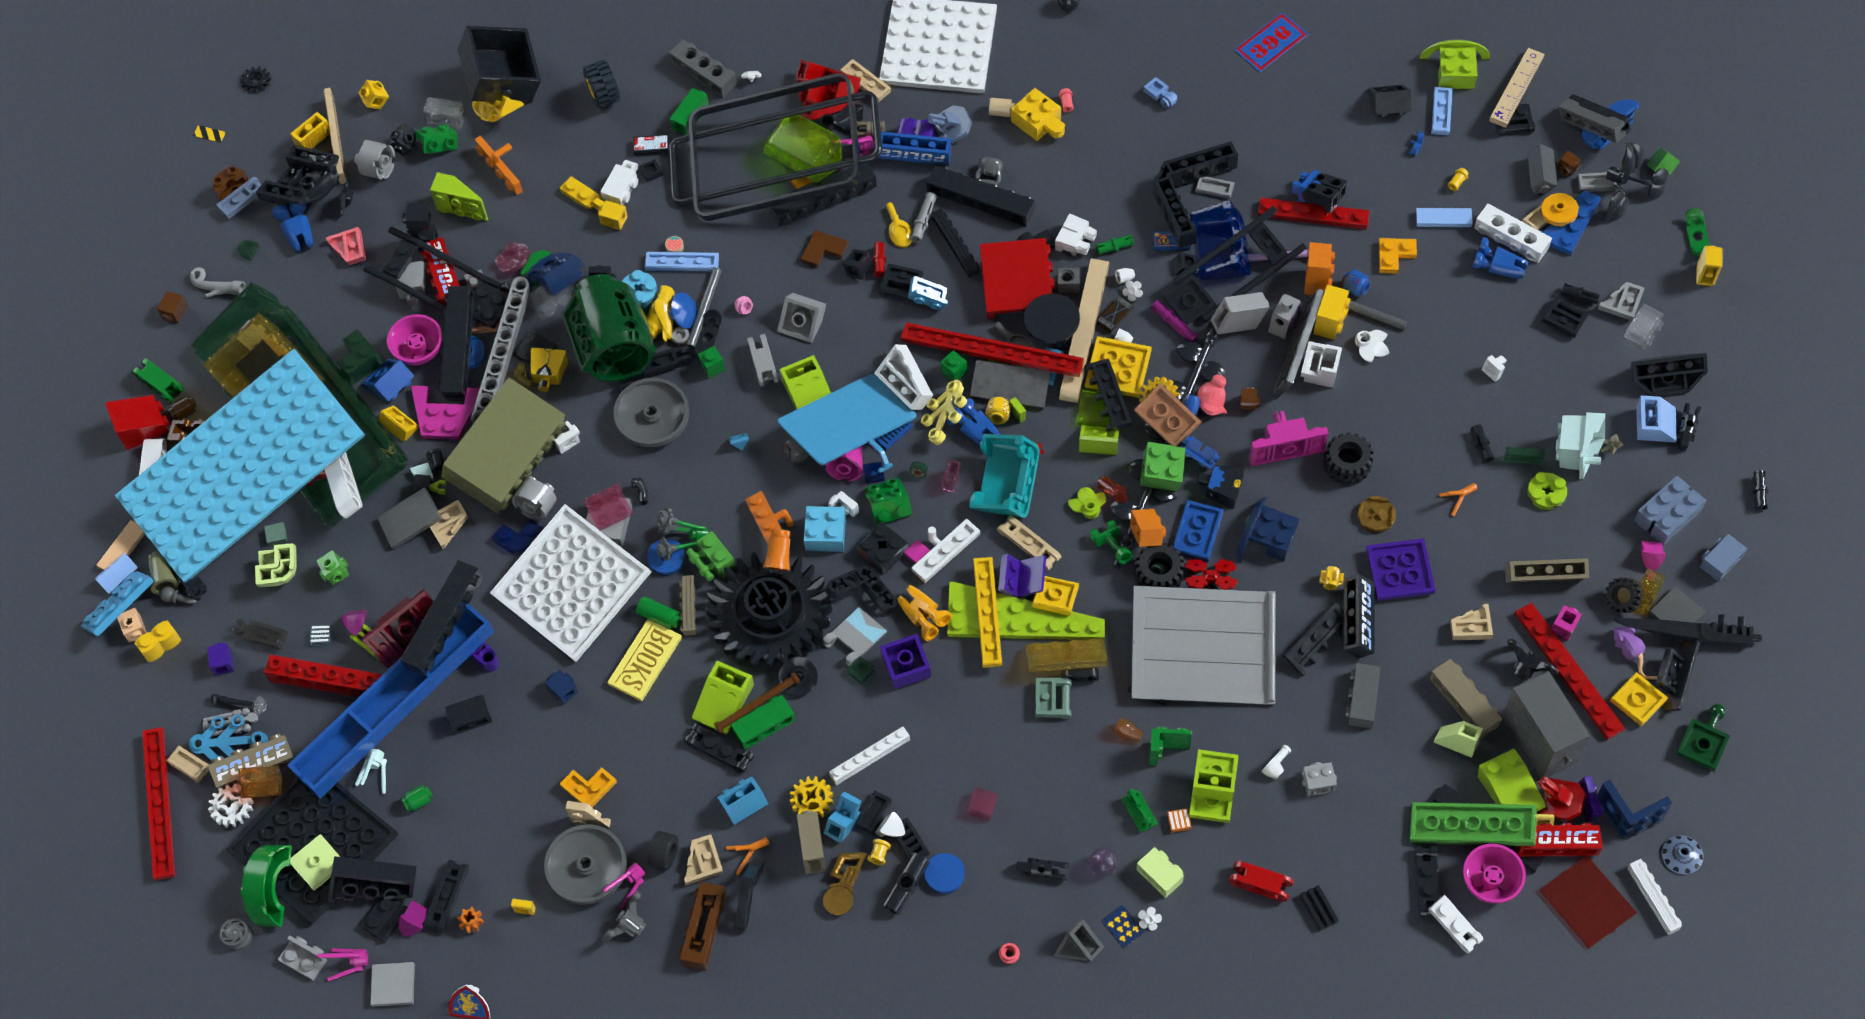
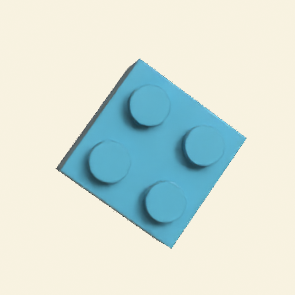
M806 506L805 551L844 552L845 507Z

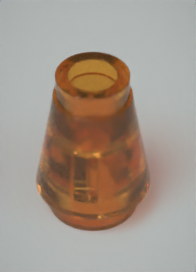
M1121 717L1113 729V732L1117 733L1116 736L1138 743L1144 733L1128 719Z

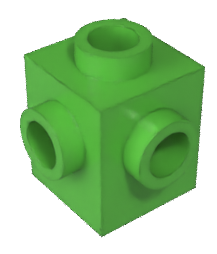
M333 550L317 560L321 569L319 571L320 576L324 581L328 580L333 586L349 576L346 568L348 567L347 562Z

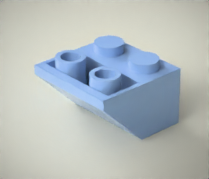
M1640 396L1636 406L1637 440L1676 442V407L1661 397Z

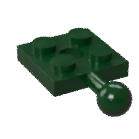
M1721 704L1711 706L1709 710L1711 718L1708 725L1692 718L1676 755L1715 772L1731 736L1715 729L1718 721L1726 715V709ZM1698 742H1706L1708 749L1700 748Z

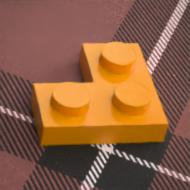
M1379 238V273L1398 274V258L1416 259V239Z
M602 767L589 781H586L575 770H572L560 783V786L579 803H587L594 807L617 783V780Z

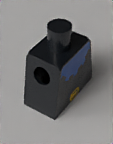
M1215 465L1211 475L1199 474L1197 484L1207 486L1206 497L1234 508L1245 469Z

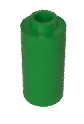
M646 596L641 598L636 608L637 614L670 630L674 627L676 628L681 621L678 611Z

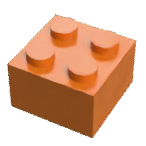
M1310 242L1304 294L1312 295L1317 289L1325 291L1327 285L1332 286V278H1329L1334 274V264L1331 263H1334L1335 252H1332V244Z

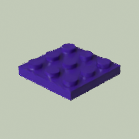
M1424 538L1366 546L1377 601L1435 594L1436 589Z

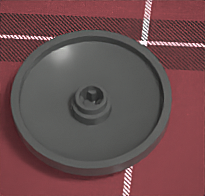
M646 378L630 384L620 393L614 405V420L618 431L627 441L641 447H658L675 440L684 431L689 420V405L684 392L676 384L661 378Z
M590 824L578 825L561 833L550 845L545 856V875L552 890L562 899L580 905L597 903L612 895L622 883L621 881L607 892H603L605 887L626 873V853L620 840L608 829Z

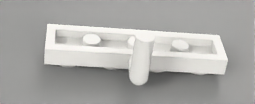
M966 519L940 541L936 537L935 527H929V541L935 547L911 568L912 572L926 583L980 535V530Z

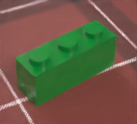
M780 695L779 697L771 698L767 704L761 707L758 706L748 715L732 723L731 728L742 748L747 750L793 723L796 719L793 710L783 695Z

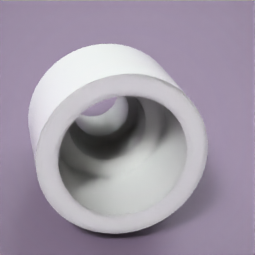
M1122 268L1115 271V278L1118 284H1123L1135 278V273L1133 269Z
M1119 328L1114 340L1131 343L1133 337L1128 332Z

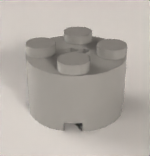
M364 140L359 153L355 155L354 162L357 164L361 175L376 179H386L394 168L392 157L395 158V151L391 145Z
M528 476L512 497V503L515 508L519 506L522 509L521 513L524 516L540 521L541 518L544 520L557 498L553 492V486L548 483L543 484L534 477Z

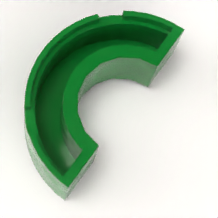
M291 845L261 846L252 854L247 865L243 868L244 876L240 895L243 898L244 907L250 920L260 927H282L284 906L277 900L275 883L280 870L285 866H290Z

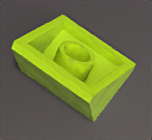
M1082 425L1079 438V452L1117 455L1119 429L1107 432L1105 427Z

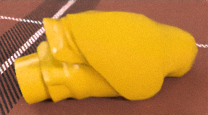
M660 286L659 291L656 293L657 298L649 308L646 317L652 338L655 339L660 332H663V340L665 342L672 338L674 320H671L668 314L671 309L673 295L675 294L670 286Z

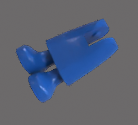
M290 203L289 209L293 218H290L286 206L280 205L272 210L273 217L282 222L280 228L295 252L301 251L298 240L303 238L308 248L313 247L309 220L306 215H303L306 209L305 204Z
M1483 237L1472 268H1486L1489 273L1523 279L1524 269L1527 268L1528 261L1500 247L1493 251L1489 248L1488 238Z
M971 398L967 399L964 407L956 408V411L961 415L959 422L954 424L948 418L946 420L949 426L962 425L960 431L979 445L983 434L1001 435L981 410L977 412L974 409L975 402Z

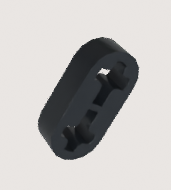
M1067 666L1062 668L1061 676L1062 678L1071 679L1072 682H1096L1099 680V668L1094 666Z

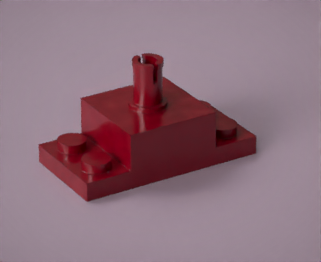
M424 589L412 599H409L407 596L378 619L377 627L365 635L362 641L387 668H390L403 656L434 600Z

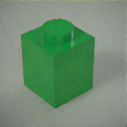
M715 346L698 354L700 366L709 379L725 371L723 358Z
M954 350L940 362L941 374L950 381L960 380L967 373V361Z

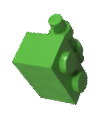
M713 531L696 541L699 552L695 553L692 548L686 551L690 562L698 567L701 576L705 577L708 581L714 578L713 571L721 579L725 576V567L732 571L736 569L733 556ZM705 559L708 565H705L702 560Z

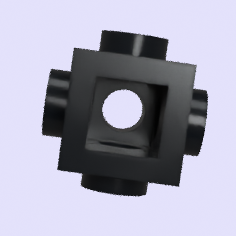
M403 124L391 133V140L388 145H391L396 153L404 155L412 152L416 147L415 142L417 138L415 137V130L408 125Z

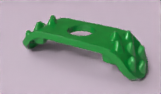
M1692 208L1685 214V224L1691 252L1698 257L1701 255L1704 246H1710L1704 214L1701 209ZM1695 233H1701L1704 238L1696 241L1692 236Z

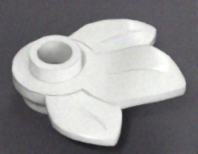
M1381 330L1359 332L1355 336V344L1359 347L1360 356L1368 362H1372L1374 356H1387L1389 350L1383 343L1387 334Z

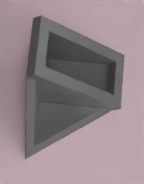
M1080 918L1066 933L1053 957L1091 962L1104 946L1086 922Z

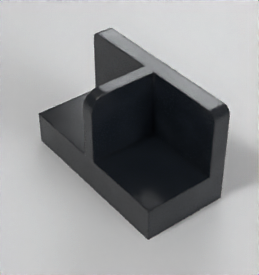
M483 695L445 707L454 735L493 722Z

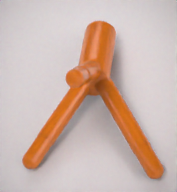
M1472 483L1461 490L1439 494V497L1460 496L1451 516H1455L1464 496L1477 490V485Z
M767 837L749 845L727 846L725 848L726 850L735 851L750 850L736 871V875L741 873L754 851L769 845Z

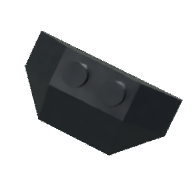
M1707 353L1678 354L1632 361V381L1649 396L1656 397L1689 393L1702 377L1708 373Z

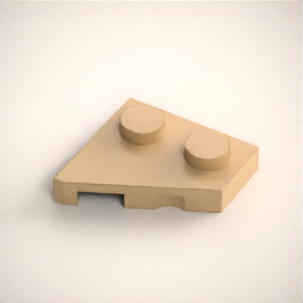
M567 801L566 811L571 823L574 825L590 824L610 828L611 819L601 818L602 813L593 809L587 803Z
M712 835L692 840L687 873L684 879L685 884L689 885L723 874Z

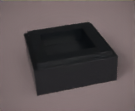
M655 159L639 166L646 182L663 176Z

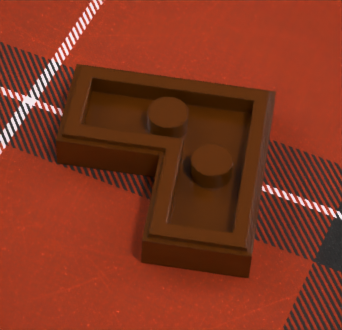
M815 230L802 255L801 262L819 267L825 253L842 258L849 245V241Z

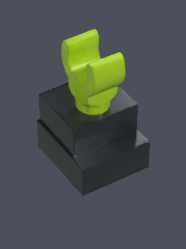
M415 474L414 494L424 487L428 489L430 495L432 491L437 492L439 495L446 494L445 489H439L440 486H447L445 480L432 483L430 475Z

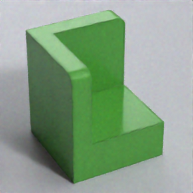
M1659 147L1647 163V166L1655 172L1660 168H1664L1671 175L1680 160Z

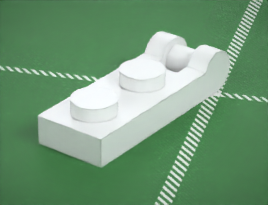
M1445 895L1440 897L1428 909L1466 953L1469 954L1473 950V946L1483 940V936L1471 926ZM1466 933L1470 937L1468 940H1465L1463 937Z

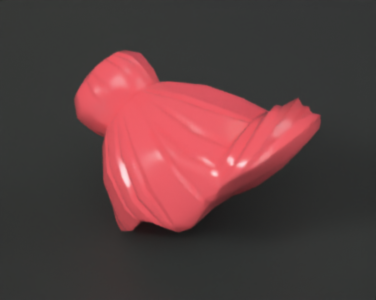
M1214 375L1212 381L1204 383L1199 388L1197 397L1200 398V407L1208 415L1214 416L1227 413L1223 407L1226 397L1224 390L1226 379L1222 375Z

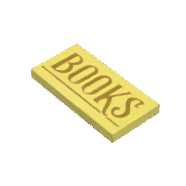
M647 619L607 682L608 685L642 702L681 641L682 636Z

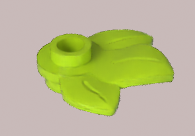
M1083 487L1078 491V498L1068 500V505L1074 512H1082L1086 518L1094 519L1099 515L1100 507L1106 503V496L1104 492L1095 494L1091 488Z

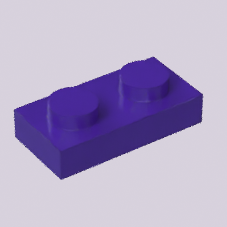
M1586 776L1578 783L1587 796L1583 806L1586 821L1594 822L1603 814V808L1599 802L1597 788L1593 783L1592 776Z

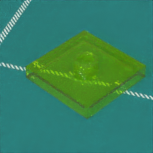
M1081 389L1077 425L1106 427L1111 424L1108 416L1101 417L1100 415L1101 411L1106 410L1103 400L1095 401L1094 396L1100 394V391Z

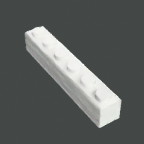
M1639 859L1629 864L1627 869L1666 933L1670 935L1680 930L1682 927L1681 920L1676 917L1674 909L1668 904V900L1662 894L1660 886L1655 883L1653 875L1647 870L1646 863Z

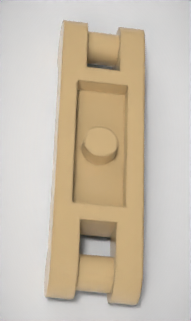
M1012 515L1006 519L1004 524L997 528L999 534L1008 538L1030 557L1033 558L1047 553L1049 557L1046 559V571L1053 567L1052 564L1055 561L1058 562L1061 559L1058 551Z

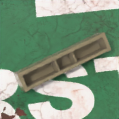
M694 575L681 576L682 580L679 581L680 588H682V591H680V599H682V602H680V610H682V613H680V620L682 621L680 630L684 636L696 635Z

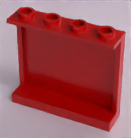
M1046 238L980 244L987 319L994 318V314L1025 311L1029 303L1035 298L1045 294H1052V289H1055L1054 278H1050V272H1053L1052 261H1048L1051 249L1050 244H1046Z

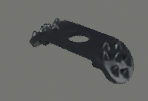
M709 309L704 314L702 330L695 348L691 351V354L694 356H698L699 353L715 346L722 326V315L718 310ZM706 334L713 335L712 340L708 342L704 341L703 337Z

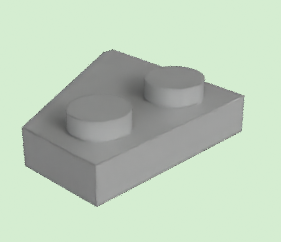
M1626 282L1619 290L1613 292L1607 300L1602 301L1599 304L1598 310L1633 321L1645 288Z

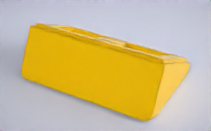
M394 405L380 411L378 422L402 442L406 441L419 429L417 423Z

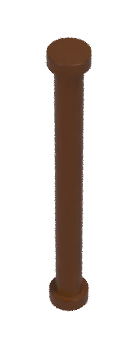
M795 672L791 673L790 677L724 720L715 722L714 725L718 732L722 733L723 729L794 683L798 684L800 682Z

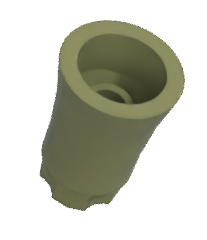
M159 551L149 555L148 567L150 577L154 580L151 584L152 593L160 595V591L164 587H171L176 590L178 582L170 564Z

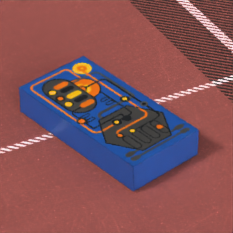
M1171 231L1153 232L1154 250H1191V245L1179 249Z

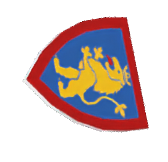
M466 984L452 994L449 1001V1016L491 1019L488 1004L479 994L477 987Z

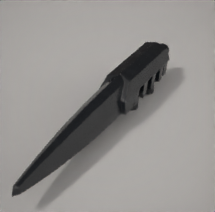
M1718 614V624L1717 622L1707 624L1657 619L1614 618L1616 623L1684 640H1698L1699 642L1750 647L1753 642L1762 641V635L1754 634V627H1746V617L1738 616L1737 626L1735 624L1727 625L1725 614Z

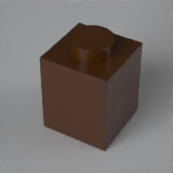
M166 291L157 310L163 320L179 323L188 304L182 295Z

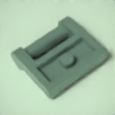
M1036 678V717L1071 718V679ZM1056 686L1062 687V709H1056Z

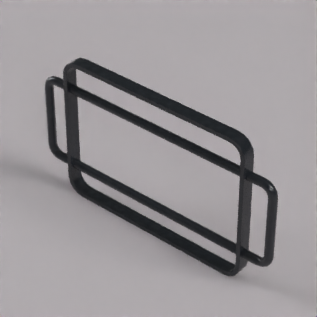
M838 73L695 109L689 117V134L674 138L669 145L672 201L679 206L694 203L696 213L703 220L713 221L855 186L861 178V164L877 159L882 152L877 96L870 91L854 94V88L849 78L844 74ZM837 82L847 83V96L696 132L698 119L707 114ZM869 98L871 100L875 150L871 154L860 156L855 101ZM844 103L849 104L853 158L700 194L697 139ZM690 141L693 196L680 199L678 197L675 149L678 144ZM854 165L853 175L844 181L709 213L701 211L702 201Z

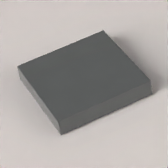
M1675 586L1649 612V615L1657 620L1697 623L1705 615L1706 611Z

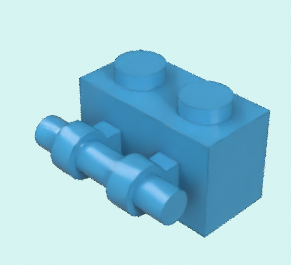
M752 776L738 781L739 784L731 789L723 790V793L717 797L734 825L769 804Z

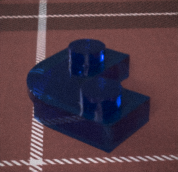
M531 519L519 533L502 524L491 539L510 553L526 550L544 528Z

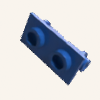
M1187 436L1180 446L1186 448L1185 456L1194 458L1200 466L1212 470L1214 463L1220 457L1217 455L1218 452L1207 445L1203 451L1200 450L1203 443L1193 436Z

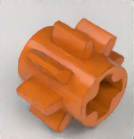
M473 906L468 910L462 909V915L457 917L462 922L459 925L460 929L466 928L468 934L474 930L479 931L478 927L480 924H484L483 919L480 918L482 916L481 911L479 910L475 913Z

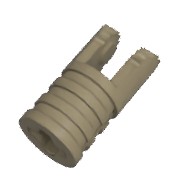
M873 121L857 122V128L867 127V132H858V138L869 135L874 137ZM885 121L880 122L882 132H886Z

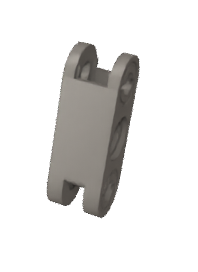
M765 334L759 335L762 348L756 349L753 337L747 338L760 387L764 386L763 381L773 379L774 383L778 382Z

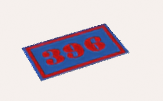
M1282 12L1234 50L1261 72L1309 34Z

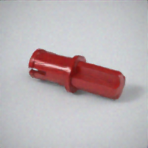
M880 241L874 244V256L872 257L874 262L873 274L876 277L884 276L885 262L887 261L885 257V244Z

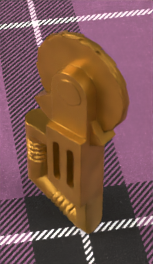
M866 853L839 854L829 876L840 882L829 885L830 889L827 890L823 897L824 908L830 914L836 916L844 915L852 908L854 902L852 895L854 891L852 888L867 857ZM859 860L857 866H847L843 875L839 874L845 861Z

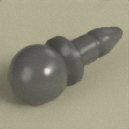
M164 587L160 591V598L165 602L196 603L195 599L180 594L179 590H174L171 587Z

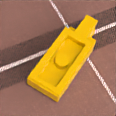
M572 176L560 187L561 193L587 210L592 208L599 210L600 206L604 204L598 193Z

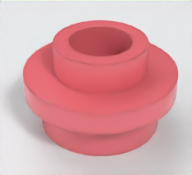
M1006 943L1000 948L999 957L1004 963L1013 964L1019 959L1020 951L1015 944ZM1011 951L1013 956L1007 957L1006 952Z

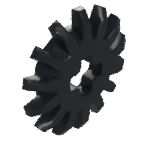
M260 66L257 69L251 67L252 70L246 69V74H241L244 79H239L243 83L240 86L245 87V91L250 89V93H253L255 88L258 93L259 87L265 90L263 85L269 86L270 84L267 81H270L271 77H268L270 75L269 72L265 73L266 68L261 71ZM255 77L259 79L257 83H253L251 80H254Z

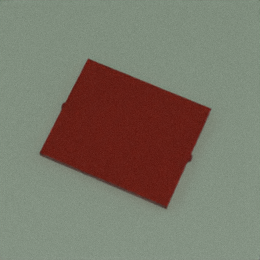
M1585 856L1568 870L1563 871L1561 875L1540 889L1542 895L1589 949L1611 932H1615V929L1637 914L1634 908L1588 856Z

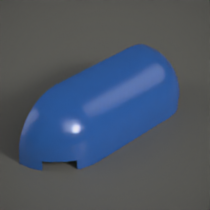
M1620 100L1610 105L1608 109L1628 116L1631 125L1634 121L1632 117L1635 110L1639 109V102L1635 100ZM1582 130L1583 141L1592 149L1601 150L1611 142L1591 132Z

